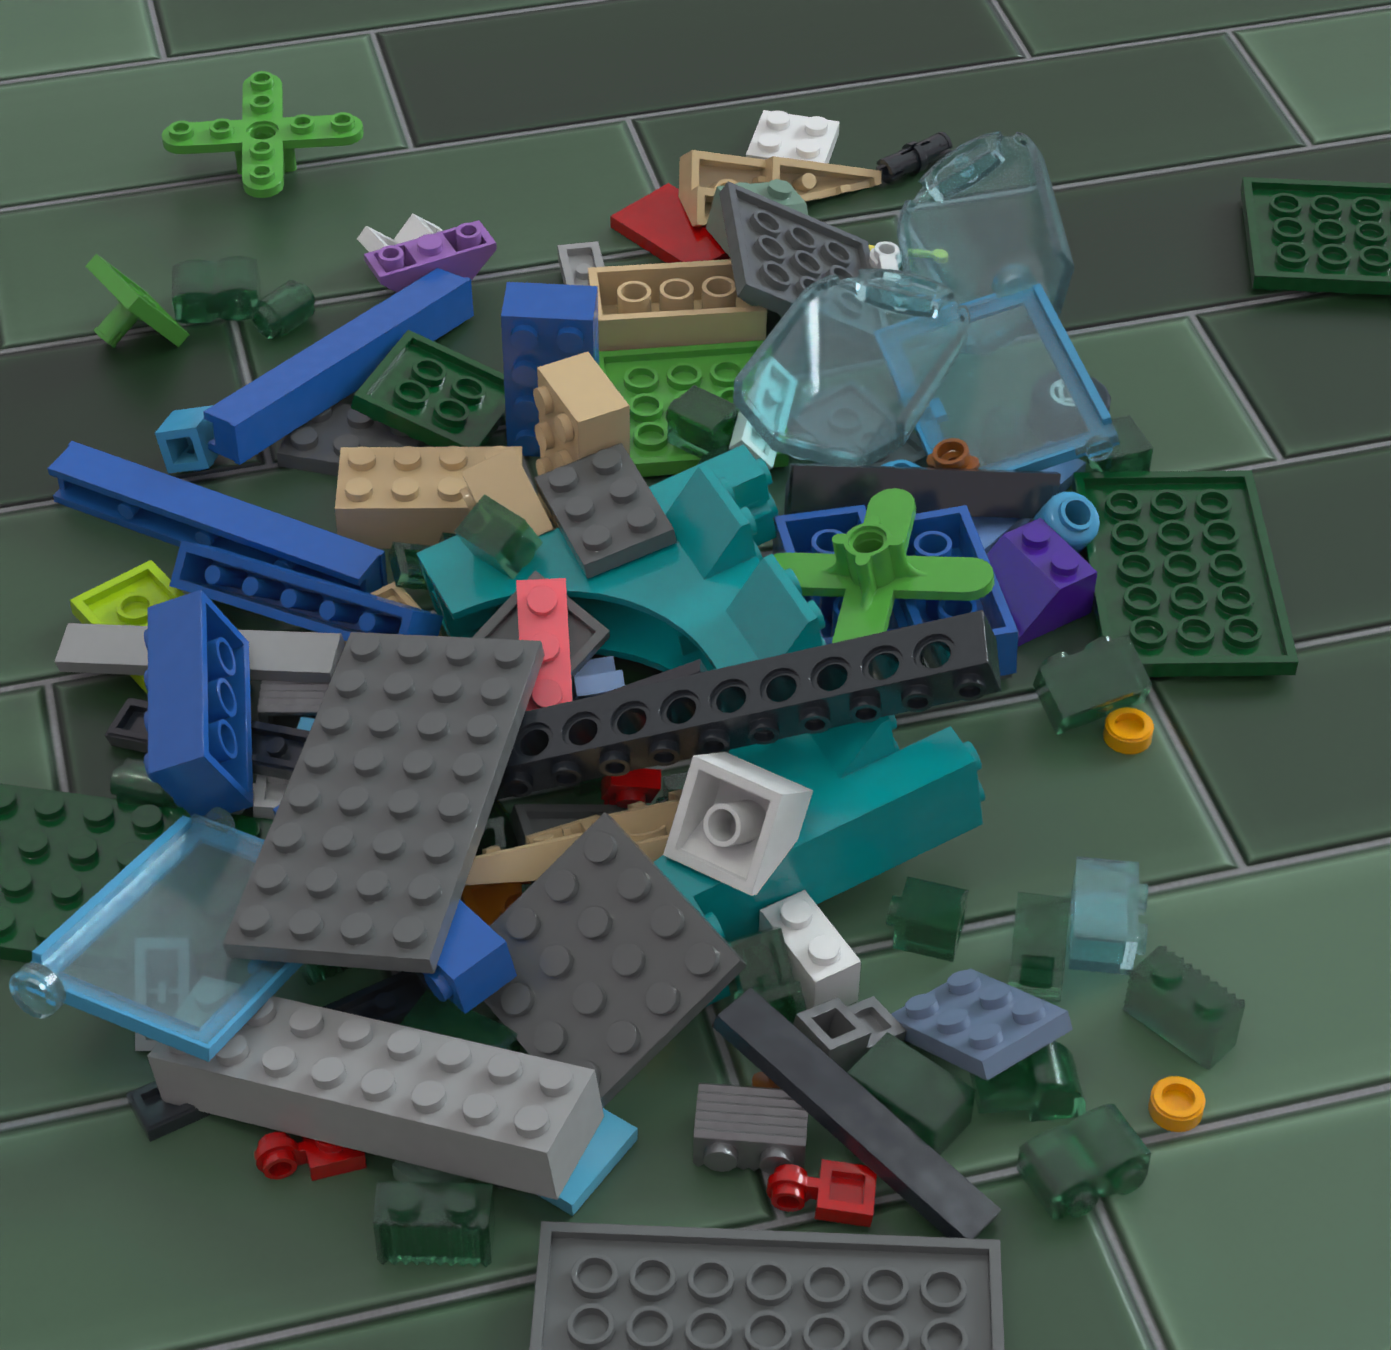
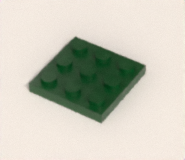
M407 330L354 394L351 409L368 416L374 421L381 422L403 432L412 439L420 440L433 447H484L506 418L504 374L413 331Z

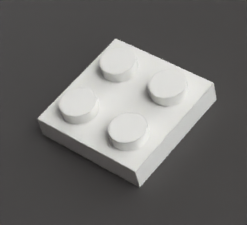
M763 110L746 157L767 160L772 156L829 163L839 136L840 122L826 120L819 116L806 117L788 114L784 111Z

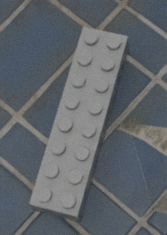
M203 980L173 1021L201 1032L242 989ZM275 996L269 998L257 1013L209 1062L160 1042H157L147 1056L163 1102L178 1106L188 1103L194 1105L195 1108L202 1112L556 1200L559 1198L604 1118L594 1069Z

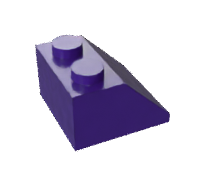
M1042 518L1003 534L988 552V559L1018 630V646L1092 612L1098 572Z

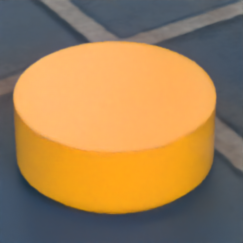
M1130 707L1118 708L1107 715L1103 738L1105 743L1116 752L1138 754L1150 746L1154 724L1152 719L1141 710Z
M1180 1076L1165 1077L1156 1082L1151 1090L1148 1104L1149 1114L1157 1125L1168 1131H1189L1195 1128L1202 1120L1206 1103L1205 1095L1202 1089L1190 1079Z

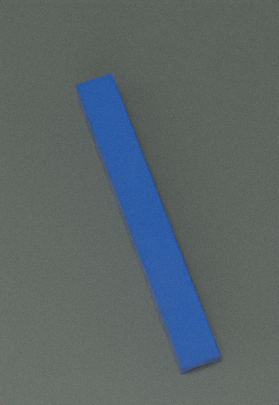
M436 268L203 411L204 419L213 423L215 437L208 442V449L241 465L357 391L407 330L435 341L474 316L471 279Z
M71 441L68 444V448L48 467L49 475L58 478L59 490L53 495L54 502L180 547L182 540L214 546L369 594L388 585L385 551L86 445Z

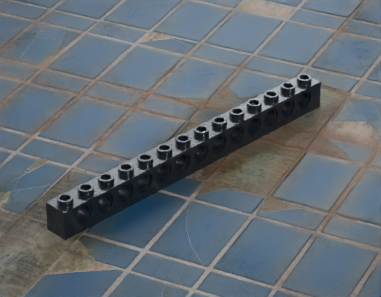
M980 610L525 711L495 800L507 797H524L535 791L559 786L571 787L591 779L605 776H622L629 771L657 765H673L680 760L693 758L694 755L727 752L731 749L755 744H771L778 739L806 733L818 734L827 731L829 728L857 722L870 723L878 720L880 717L908 711L921 712L936 705L960 700L972 701L984 695L1002 692L997 640L984 611Z

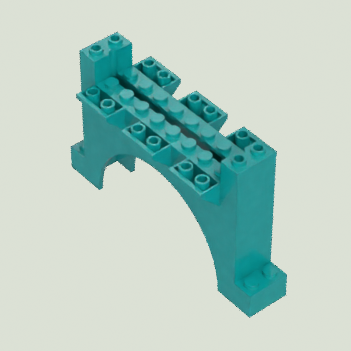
M744 444L649 487L674 528L677 543L589 579L585 576L559 528L494 557L486 544L477 545L469 530L416 553L435 613L444 616L441 625L448 637L472 638L517 590L516 580H527L536 570L546 579L566 578L567 596L610 630V638L595 653L596 655L613 656L639 662L663 672L700 659L706 669L710 671L826 645L820 633V629L825 628V621L818 605L813 600L806 602L802 596L800 583L792 569L784 570L773 554L762 557L758 548L759 545L777 537L773 518L778 516V509L768 491V485L773 483L768 466L762 458L755 460ZM895 715L880 717L878 720L870 723L857 722L829 728L827 731L818 734L806 733L778 739L771 744H755L731 749L729 754L813 790L797 842L757 895L752 896L664 855L655 860L654 863L725 941L732 946L759 933L760 909L803 890H806L813 901L819 904L982 825L981 802L985 801V793L977 771L982 769V763L973 744L970 741L963 743L951 726L900 750L892 733V730L897 728ZM727 985L707 1006L725 997L730 996L731 993L729 985Z

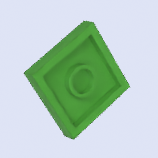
M97 253L85 266L119 302L98 327L93 329L100 338L113 348L117 346L118 342L138 320L147 323L177 347L190 335L147 291Z

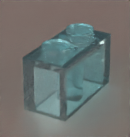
M1077 856L1071 889L1069 969L1132 976L1135 955H1145L1148 930L1147 924L1138 923V915H1145L1148 899V884L1139 883V862Z

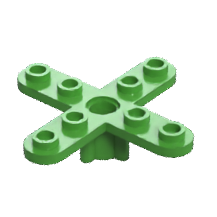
M258 71L253 73L243 83L242 120L221 118L204 122L176 121L164 129L161 136L164 149L174 154L235 152L237 172L242 174L244 191L256 198H267L283 190L284 174L286 172H293L297 169L295 148L352 145L362 139L364 130L362 121L358 117L346 112L334 115L310 116L300 114L294 117H283V87L281 79L270 72Z
M897 488L878 492L871 498L862 524L853 527L847 534L840 533L832 537L835 554L789 552L774 554V557L784 570L788 568L793 570L800 583L802 596L844 597L832 643L887 631L895 599L972 601L982 598L991 592L995 585L993 568L985 560L973 557L907 556L906 552L916 516V505L911 493Z

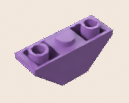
M480 220L471 223H463L457 227L434 234H426L400 244L385 246L379 250L364 254V261L381 285L399 292L436 268L464 278L468 277L472 281L497 250V245Z

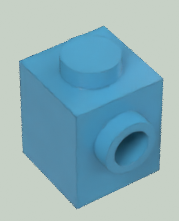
M211 406L174 410L155 432L168 474L184 471H201L210 468L214 464L219 454L208 449V442L215 438L213 423L205 420L203 411Z

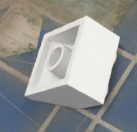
M726 752L694 755L663 855L748 895H757L797 842L813 790Z

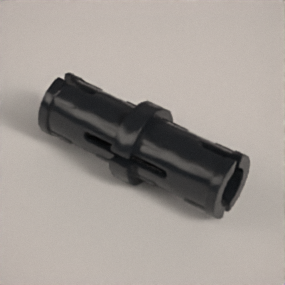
M940 131L925 140L908 142L899 152L879 159L876 163L879 165L876 167V170L882 171L881 180L884 183H891L911 172L914 174L920 173L930 163L947 157L952 153V150H950L953 148L951 139L945 132Z

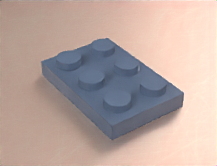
M971 968L952 974L946 983L926 994L910 998L904 1007L891 1014L907 1030L904 1038L905 1041L985 1080L991 1079L1073 1030L1067 1010Z

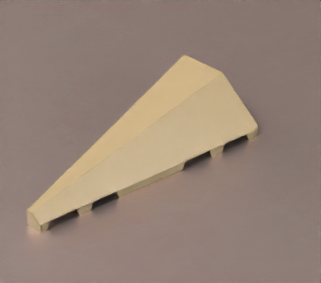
M691 150L680 157L679 199L692 226L701 227L707 225L716 187L725 186L727 181L734 184L739 182L749 184L770 182L774 179L787 181L805 202L878 186L881 184L882 171L776 156L764 160Z
M683 789L669 792V801L648 806L645 805V802L639 801L629 804L628 810L608 815L621 826L654 862L664 854ZM593 815L525 836L526 845L501 850L500 846L494 845L482 849V855H477L474 858L465 885L536 881L600 816Z

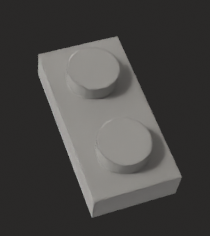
M598 241L557 245L558 262L564 285L588 286V268L605 267Z

